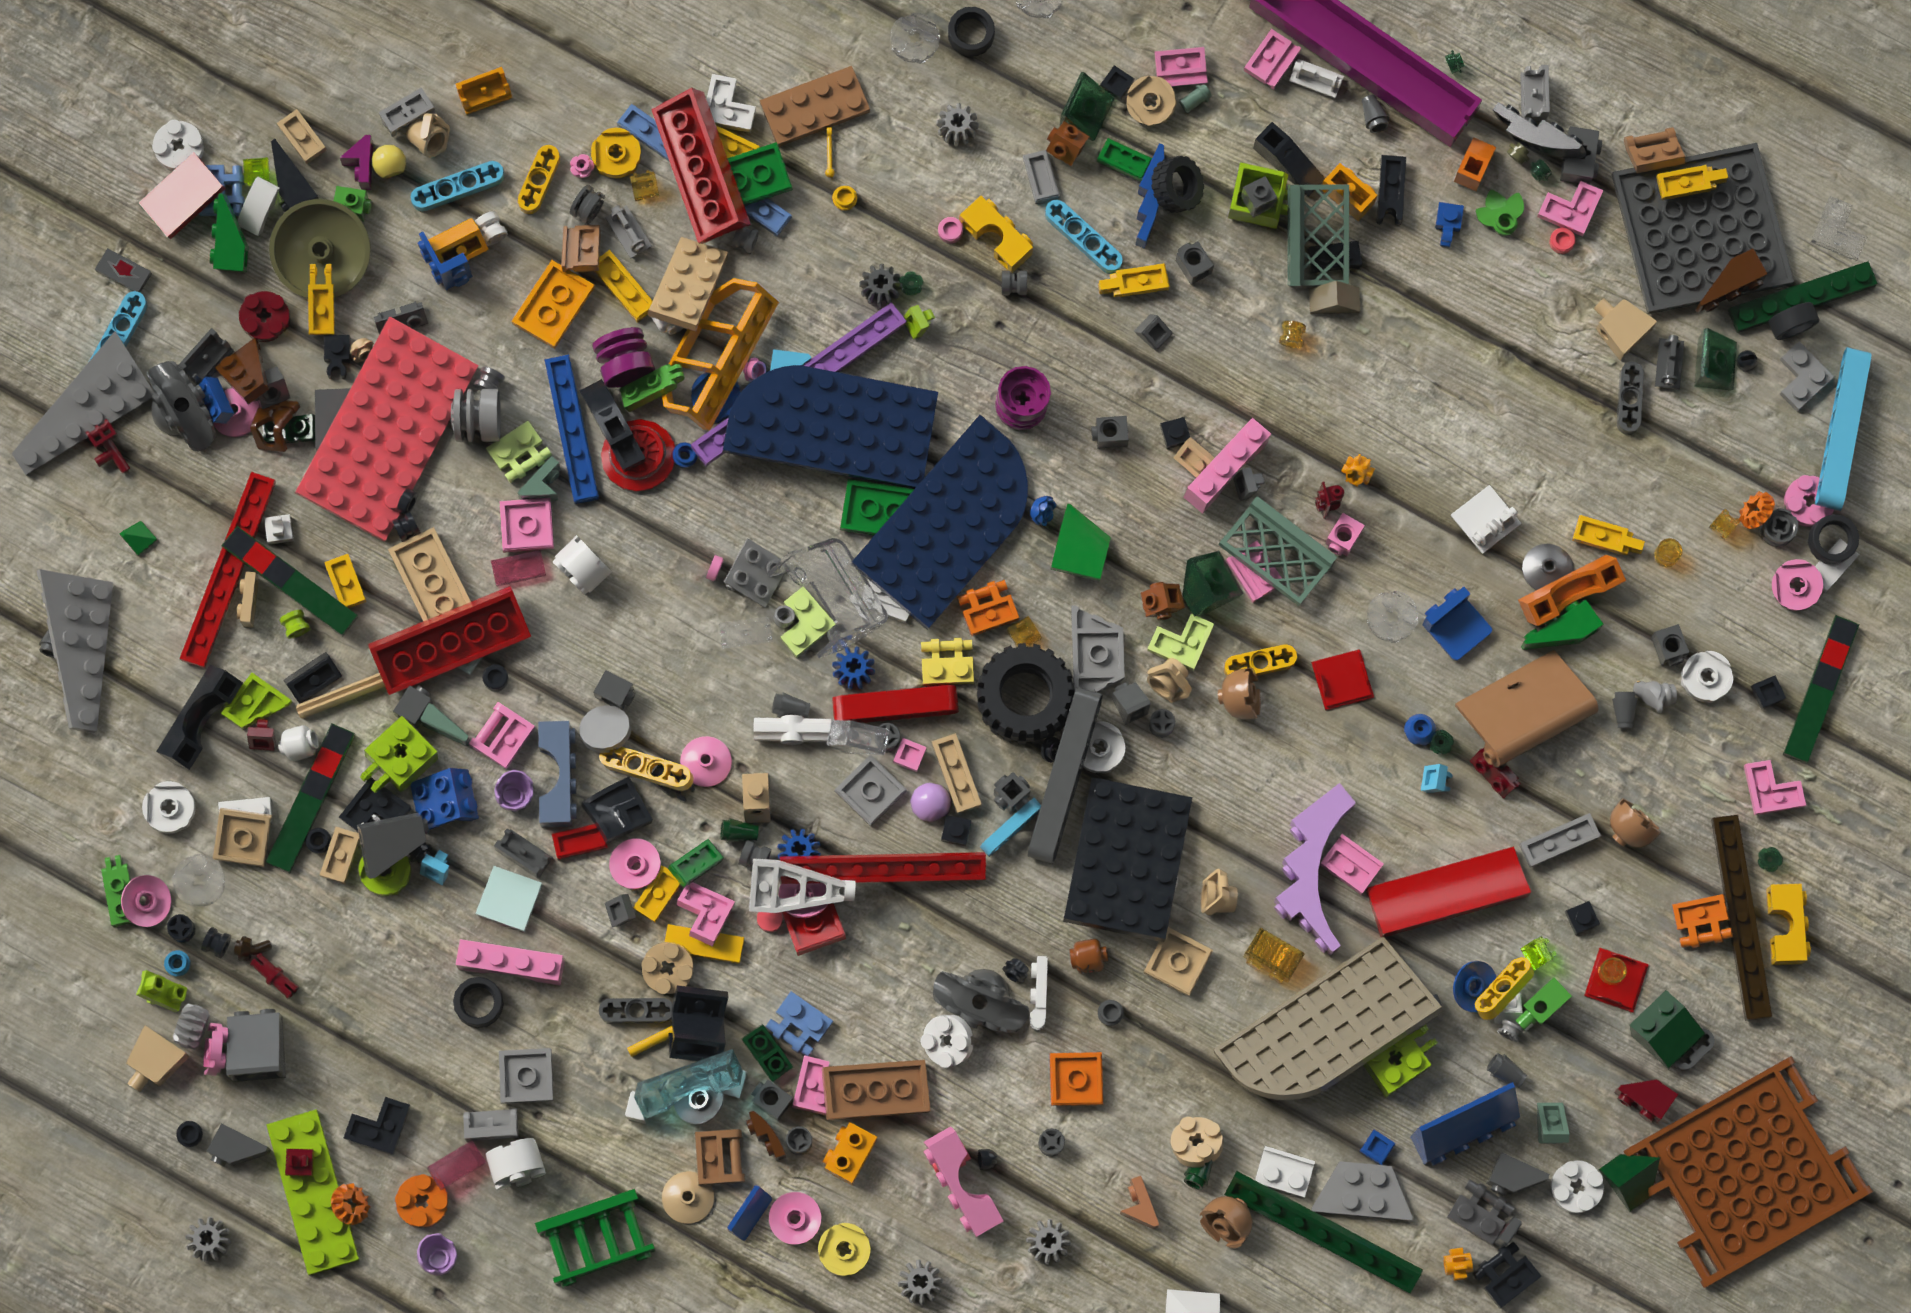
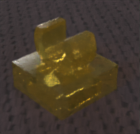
M647 170L644 174L637 175V173H633V176H630L635 202L659 197L654 171Z
M1029 616L1007 628V632L1016 647H1018L1019 643H1026V647H1029L1042 639Z

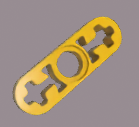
M544 145L538 150L519 193L518 205L525 214H534L540 209L560 163L559 151L552 145ZM549 153H552L554 160L550 159L548 161L546 170L543 168L545 164L543 155L547 156ZM543 174L546 177V181L542 185H535L532 182L533 176ZM532 189L535 191L533 195L535 204H530L527 207L524 199L528 200L530 198Z
M1284 644L1234 655L1226 660L1224 673L1227 676L1234 672V670H1229L1232 667V662H1236L1238 666L1245 665V659H1249V668H1253L1257 676L1290 669L1296 662L1297 652L1292 646ZM1282 651L1292 656L1289 658L1288 663H1285L1283 659L1275 661L1276 666H1272L1270 653H1274L1273 658L1280 657ZM1257 656L1265 657L1268 662L1267 667L1264 669L1256 668L1253 664L1254 658Z
M1527 958L1514 959L1478 997L1475 1002V1008L1482 1019L1491 1020L1497 1017L1533 978L1534 969ZM1504 985L1511 986L1506 992H1498Z

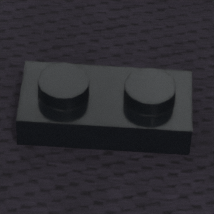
M1359 240L1350 241L1349 269L1362 267ZM1343 243L1329 244L1326 248L1337 257L1343 251ZM1310 246L1308 249L1309 256L1312 257L1321 246ZM1323 250L1314 261L1324 270L1333 259ZM1343 256L1339 259V261H1340L1342 264H1343ZM1311 263L1312 273H1318V272H1320V271ZM1335 263L1328 271L1342 270V268Z

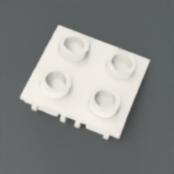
M1490 485L1450 515L1482 554L1522 524L1516 517L1518 516L1517 511L1513 507L1509 509Z

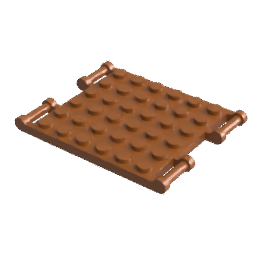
M1792 1056L1623 1151L1627 1156H1640L1639 1151L1645 1148L1649 1157H1661L1658 1172L1663 1180L1659 1183L1655 1181L1654 1185L1649 1188L1648 1193L1649 1196H1652L1668 1187L1694 1231L1691 1235L1678 1241L1677 1244L1680 1249L1683 1248L1702 1279L1700 1283L1703 1288L1873 1192L1869 1185L1866 1186L1848 1156L1850 1152L1845 1146L1829 1155L1803 1112L1805 1108L1819 1100L1815 1094H1811L1794 1065L1796 1062ZM1786 1070L1803 1101L1797 1102L1780 1071ZM1839 1160L1857 1189L1856 1193L1852 1194L1834 1164L1835 1161ZM1699 1240L1717 1270L1716 1273L1712 1275L1709 1273L1693 1246V1242Z

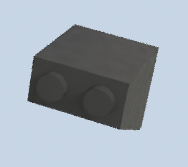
M275 1009L260 1010V1014L250 1015L249 1011L234 1012V1016L227 1017V1076L233 1082L286 1078L283 1016L279 1012L276 1013Z

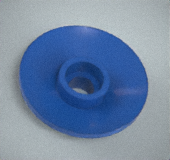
M1471 961L1458 971L1453 984V994L1455 1001L1463 1010L1477 1012L1475 1008L1476 1000L1496 979V974L1492 967L1482 961Z

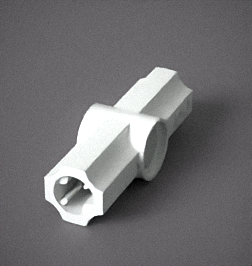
M785 715L781 718H754V741H781L782 744L799 745L804 742H831V719H804L803 716Z

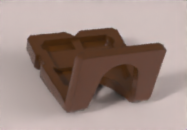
M285 400L265 409H262L261 406L257 409L250 429L258 449L286 452L288 448L281 431L293 418V414H296L299 410V402ZM270 421L275 423L273 429L275 445L268 444L258 430L260 426Z

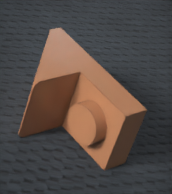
M1141 1176L1131 1179V1186L1127 1188L1132 1202L1137 1201L1138 1205L1120 1211V1214L1151 1229L1158 1228L1159 1222Z

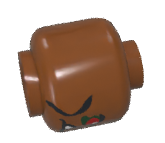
M1098 939L1077 941L1074 944V948L1070 949L1072 968L1077 969L1080 974L1101 972L1104 968V962L1109 961L1107 947H1101Z

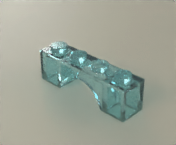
M733 1049L638 1082L634 1098L644 1119L668 1111L677 1101L694 1092L712 1090L717 1094L739 1086L743 1070Z

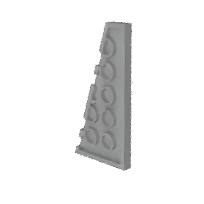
M116 331L12 452L25 475L88 438L85 432L95 430L94 426H101L105 423V419L111 424L152 399V395L155 394Z
M39 569L37 570V576L41 582L43 592L41 596L46 606L47 625L54 658L58 664L59 672L57 673L59 682L62 684L63 702L69 729L95 733L98 726L113 582Z

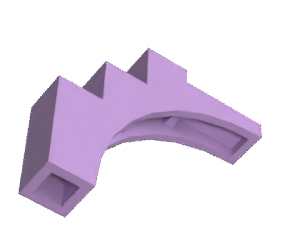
M1340 783L1291 820V834L1297 841L1300 842L1302 840L1304 843L1283 859L1282 864L1284 867L1282 870L1290 880L1295 879L1296 882L1274 900L1276 904L1274 909L1282 919L1287 918L1289 922L1298 916L1300 918L1298 921L1305 932H1311L1316 938L1314 942L1323 953L1327 951L1330 956L1341 945L1329 929L1321 908L1318 893V869L1322 850L1328 836L1338 822L1353 809L1356 803Z

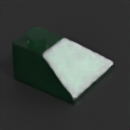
M1220 551L1192 557L1187 560L1182 595L1194 617L1209 613L1244 594Z

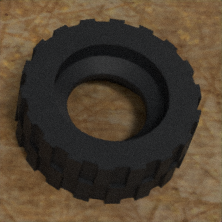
M1176 156L1160 161L1157 167L1154 168V173L1151 177L1153 195L1157 199L1159 206H1162L1165 211L1179 213L1194 209L1196 205L1200 204V200L1204 195V178L1194 160H1190L1187 156ZM1175 172L1180 175L1183 182V195L1181 197L1176 194L1173 188L1172 177Z

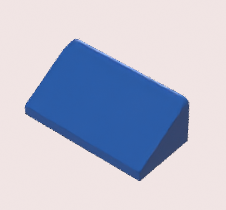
M758 1185L754 1186L728 1225V1232L745 1241L771 1203L772 1197Z

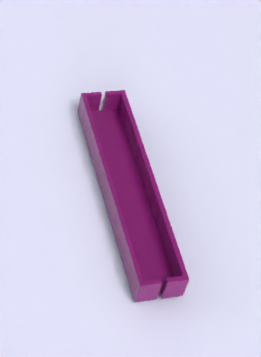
M1250 0L1249 8L1449 147L1453 145L1464 130V127L1469 124L1480 108L1481 98L1339 0Z

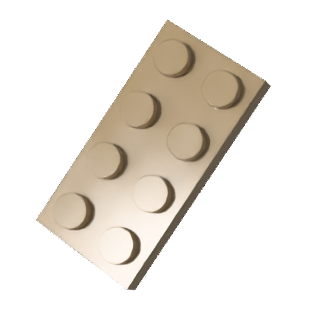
M681 237L649 308L648 316L696 331L726 263L728 252Z
M434 527L388 549L423 621L471 602Z

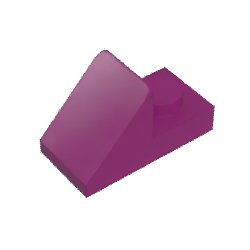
M365 135L340 157L342 166H359L355 167V182H359L361 190H371L373 140L371 135Z

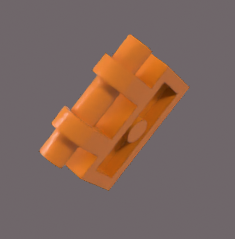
M1005 580L997 583L992 581L987 583L985 587L977 590L972 588L966 590L965 594L957 596L960 606L967 603L971 606L970 609L963 611L971 637L1019 620L1011 594L1001 597L999 592L1008 589ZM991 595L993 601L979 605L978 599Z
M1724 894L1672 904L1677 930L1688 929L1689 936L1680 938L1682 948L1689 946L1697 948L1701 947L1700 944L1709 942L1717 944L1722 943L1724 939L1733 938L1731 928H1720L1719 922L1729 920ZM1711 924V932L1698 934V926Z

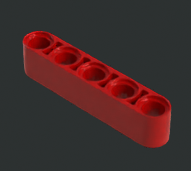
M955 685L849 694L832 698L834 724L836 725L942 716L959 712L957 687Z

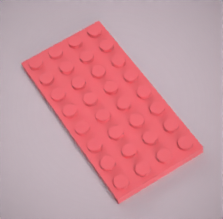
M389 317L299 483L295 494L385 542L394 526L392 520L400 515V512L397 511V505L406 489L413 490L451 419V404L455 389H462L464 394L479 365L396 319Z

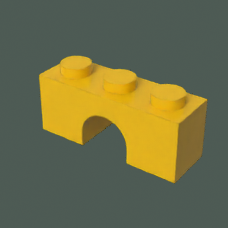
M980 196L959 215V221L976 240L986 232L997 233L1002 238V242L994 249V258L1006 270H1010L1013 273L1033 255V242L1026 234H1020L1015 229L1016 226L1009 217L1005 216L1003 218L997 212L998 208L990 199L985 200Z
M1772 884L1766 889L1768 914L1784 916L1789 923V932L1786 935H1775L1770 939L1772 965L1803 964L1811 954L1810 942H1806L1805 932H1808L1809 929L1808 917L1804 916L1803 906L1807 905L1806 891H1802V884Z

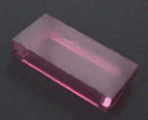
M541 550L491 560L497 587L546 576Z
M471 1140L428 1166L427 1170L439 1189L443 1190L483 1166L486 1161Z

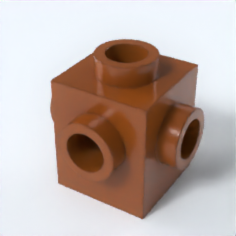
M1064 121L1058 129L1054 127L1047 138L1050 144L1046 151L1056 159L1072 166L1090 136Z
M1158 582L1151 584L1150 589L1141 592L1146 617H1157L1158 621L1166 620L1172 617V613L1185 608L1179 584Z

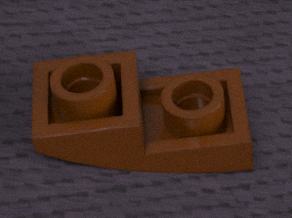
M755 1111L749 1112L750 1119L746 1120L750 1134H756L758 1140L768 1137L769 1140L764 1143L769 1156L774 1155L776 1161L786 1158L784 1149L769 1124Z

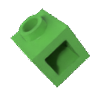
M336 186L333 201L347 206L364 222L365 215L370 214L372 204L366 190Z

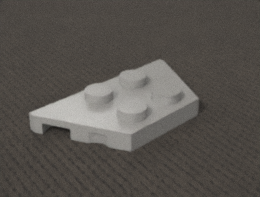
M1071 606L1073 683L1075 691L1079 687L1099 693L1125 678L1123 627L1106 622L1095 614L1091 615L1080 610V607Z
M1340 1161L1311 1208L1316 1213L1412 1221V1214L1392 1166Z

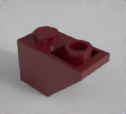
M1657 1079L1620 1085L1614 1092L1618 1095L1617 1099L1619 1102L1627 1107L1632 1105L1640 1111L1639 1115L1650 1123L1652 1121L1658 1123L1678 1096L1676 1092Z

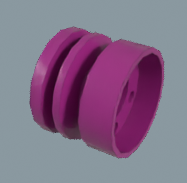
M629 327L615 330L593 342L592 348L594 353L597 354L596 360L604 364L600 372L606 387H623L655 370L651 354L644 352L647 348V342L643 339L644 333L641 328Z
M1028 366L1015 367L1005 373L1000 380L995 401L996 413L1001 422L1017 430H1028L1040 424L1046 415L1051 395L1050 383L1045 375L1039 370ZM1019 400H1024L1025 405H1020Z

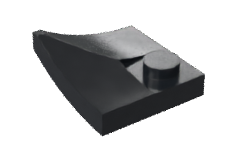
M630 777L602 789L581 803L582 808L589 815L606 843L645 827L653 821Z

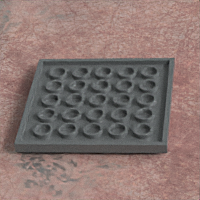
M1757 143L1685 157V164L1641 173H1636L1634 168L1612 172L1611 176L1647 315L1699 304L1729 261L1754 248L1768 274L1761 287L1753 291L1749 289L1741 292L1742 295L1793 285L1794 280ZM1702 165L1712 166L1713 171L1725 168L1727 170V182L1717 184V188L1714 190L1661 200L1656 179L1657 174Z

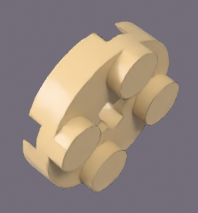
M1144 76L1137 79L1128 90L1126 102L1128 112L1140 124L1149 127L1160 125L1166 122L1174 113L1177 105L1175 91L1165 79L1155 76ZM1148 95L1151 97L1156 95L1158 97L1156 106L1150 105L1147 107L1145 105Z
M661 942L654 945L648 950L642 961V975L645 982L650 988L661 994L675 993L677 985L687 986L693 975L694 961L690 952L684 946L674 942ZM663 961H666L668 964L674 963L675 967L672 968L673 974L669 975V973L661 971Z
M1184 1117L1171 1135L1173 1153L1181 1164L1188 1167H1203L1205 1163L1211 1160L1215 1161L1223 1150L1224 1142L1219 1125L1206 1118ZM1200 1138L1204 1142L1193 1146L1192 1140Z

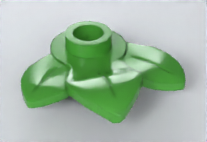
M1491 189L1486 197V207L1475 210L1478 220L1484 226L1493 227L1500 235H1510L1516 230L1518 225L1517 219L1524 212V202L1520 193H1515L1506 200L1500 193ZM1507 221L1509 226L1503 227L1500 222Z

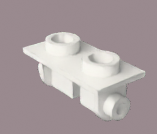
M1298 59L1289 81L1336 98L1344 76Z

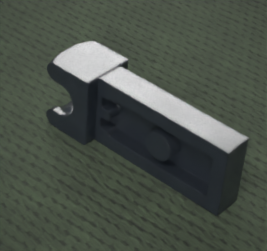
M1381 155L1376 223L1379 225L1382 224L1386 214L1394 216L1396 226L1402 224L1406 157Z

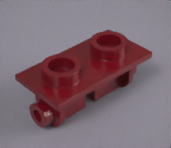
M1325 482L1321 483L1320 489L1317 491V497H1315V505L1317 511L1322 512L1323 519L1327 517L1329 511L1337 510L1340 507L1345 493L1341 486L1326 487Z
M1484 748L1480 749L1470 762L1477 772L1482 774L1491 784L1492 788L1504 799L1521 784L1518 781L1519 777L1508 766L1500 770L1499 767L1489 765L1483 756Z

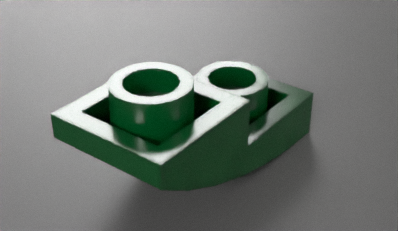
M315 415L293 416L281 431L285 442L315 441ZM273 421L263 424V439L267 443L275 444L273 435L275 423Z
M763 1024L741 1038L771 1082H774L793 1068L786 1055Z

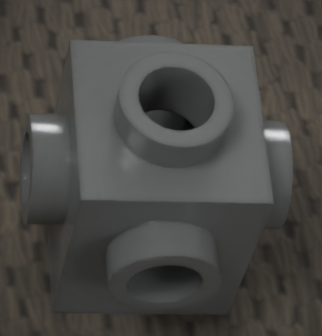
M1012 772L1008 777L1006 775L1002 776L994 784L996 788H994L993 795L995 798L993 800L1003 811L1005 809L1010 813L1015 809L1019 811L1029 802L1027 798L1030 797V785L1022 776L1018 777ZM1014 792L1016 797L1011 800L1007 793Z

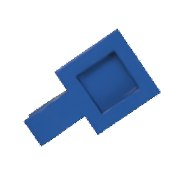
M1439 202L1435 228L1442 229L1440 246L1450 247L1453 231L1460 232L1463 205Z

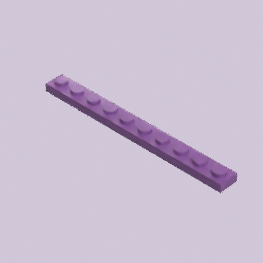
M891 302L802 366L840 372L905 326L907 321ZM728 418L691 444V448L705 466H708L725 454L722 453Z

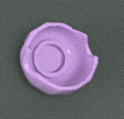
M511 770L505 772L495 785L494 792L497 803L508 811L516 812L526 808L533 797L532 779L523 771Z
M925 783L914 790L910 803L912 812L919 819L934 822L949 813L952 801L950 793L942 785Z
M440 1233L427 1235L420 1241L417 1249V1260L425 1272L435 1276H442L455 1267L458 1255L453 1241H450Z

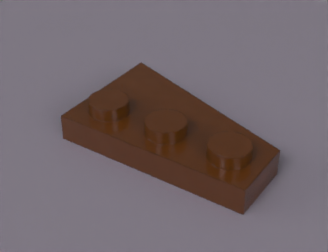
M255 338L231 356L224 358L215 367L223 379L248 405L269 390L266 373L262 367L263 358L259 351L261 350L260 344Z

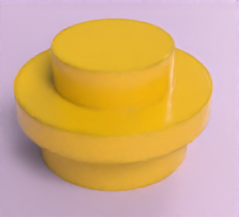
M849 186L838 187L832 196L833 204L843 211L852 209L857 203L856 191Z

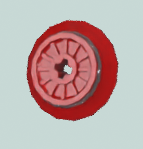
M643 419L626 421L646 458V462L624 473L605 439L601 451L603 470L610 481L622 489L636 492L652 489L664 482L673 470L675 463L672 457L675 448L674 441L667 430L655 422Z

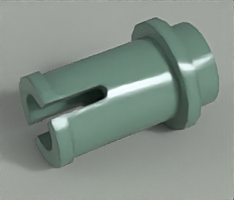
M1205 84L1197 85L1196 89L1180 99L1179 103L1184 111L1189 113L1204 101L1208 102L1212 94Z

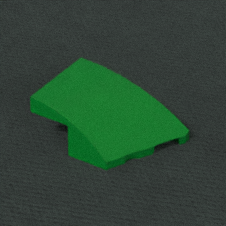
M1068 503L1051 570L1100 582L1111 537Z

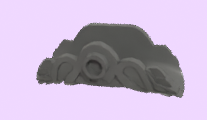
M165 361L150 368L147 371V376L155 392L152 395V417L156 426L169 435L181 436L193 451L199 452L208 448L216 438V430L212 418L203 404L202 400L206 397L199 385L194 386L186 373L174 361ZM179 398L186 399L189 402L188 410L185 412L177 411L174 407L175 401Z
M974 970L964 977L942 971L935 979L933 986L935 1002L942 1005L947 1011L962 1017L969 1027L977 1029L978 1025H984L995 1031L1014 1033L1019 1031L1028 1019V1006L1010 997L1008 984L994 970ZM978 994L984 995L988 1001L987 1006L984 1009L975 1008L972 1002L974 996Z

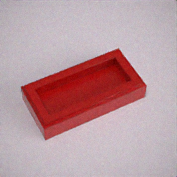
M595 824L552 834L557 860L608 848L607 843Z

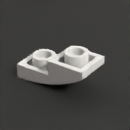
M257 177L238 218L240 227L259 236L263 232L269 211L274 208L280 188Z

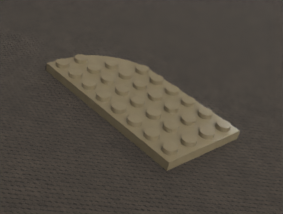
M1383 936L1215 1047L1213 1051L1234 1080L1248 1091L1259 1096L1277 1100L1302 1099L1327 1090L1441 1014L1443 1009Z

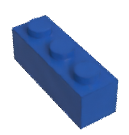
M204 377L199 386L205 394L206 398L203 401L213 422L227 424L234 415V412L218 378Z

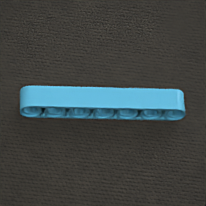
M1846 347L1844 351L1815 505L1841 511L1844 505L1872 356L1870 352Z

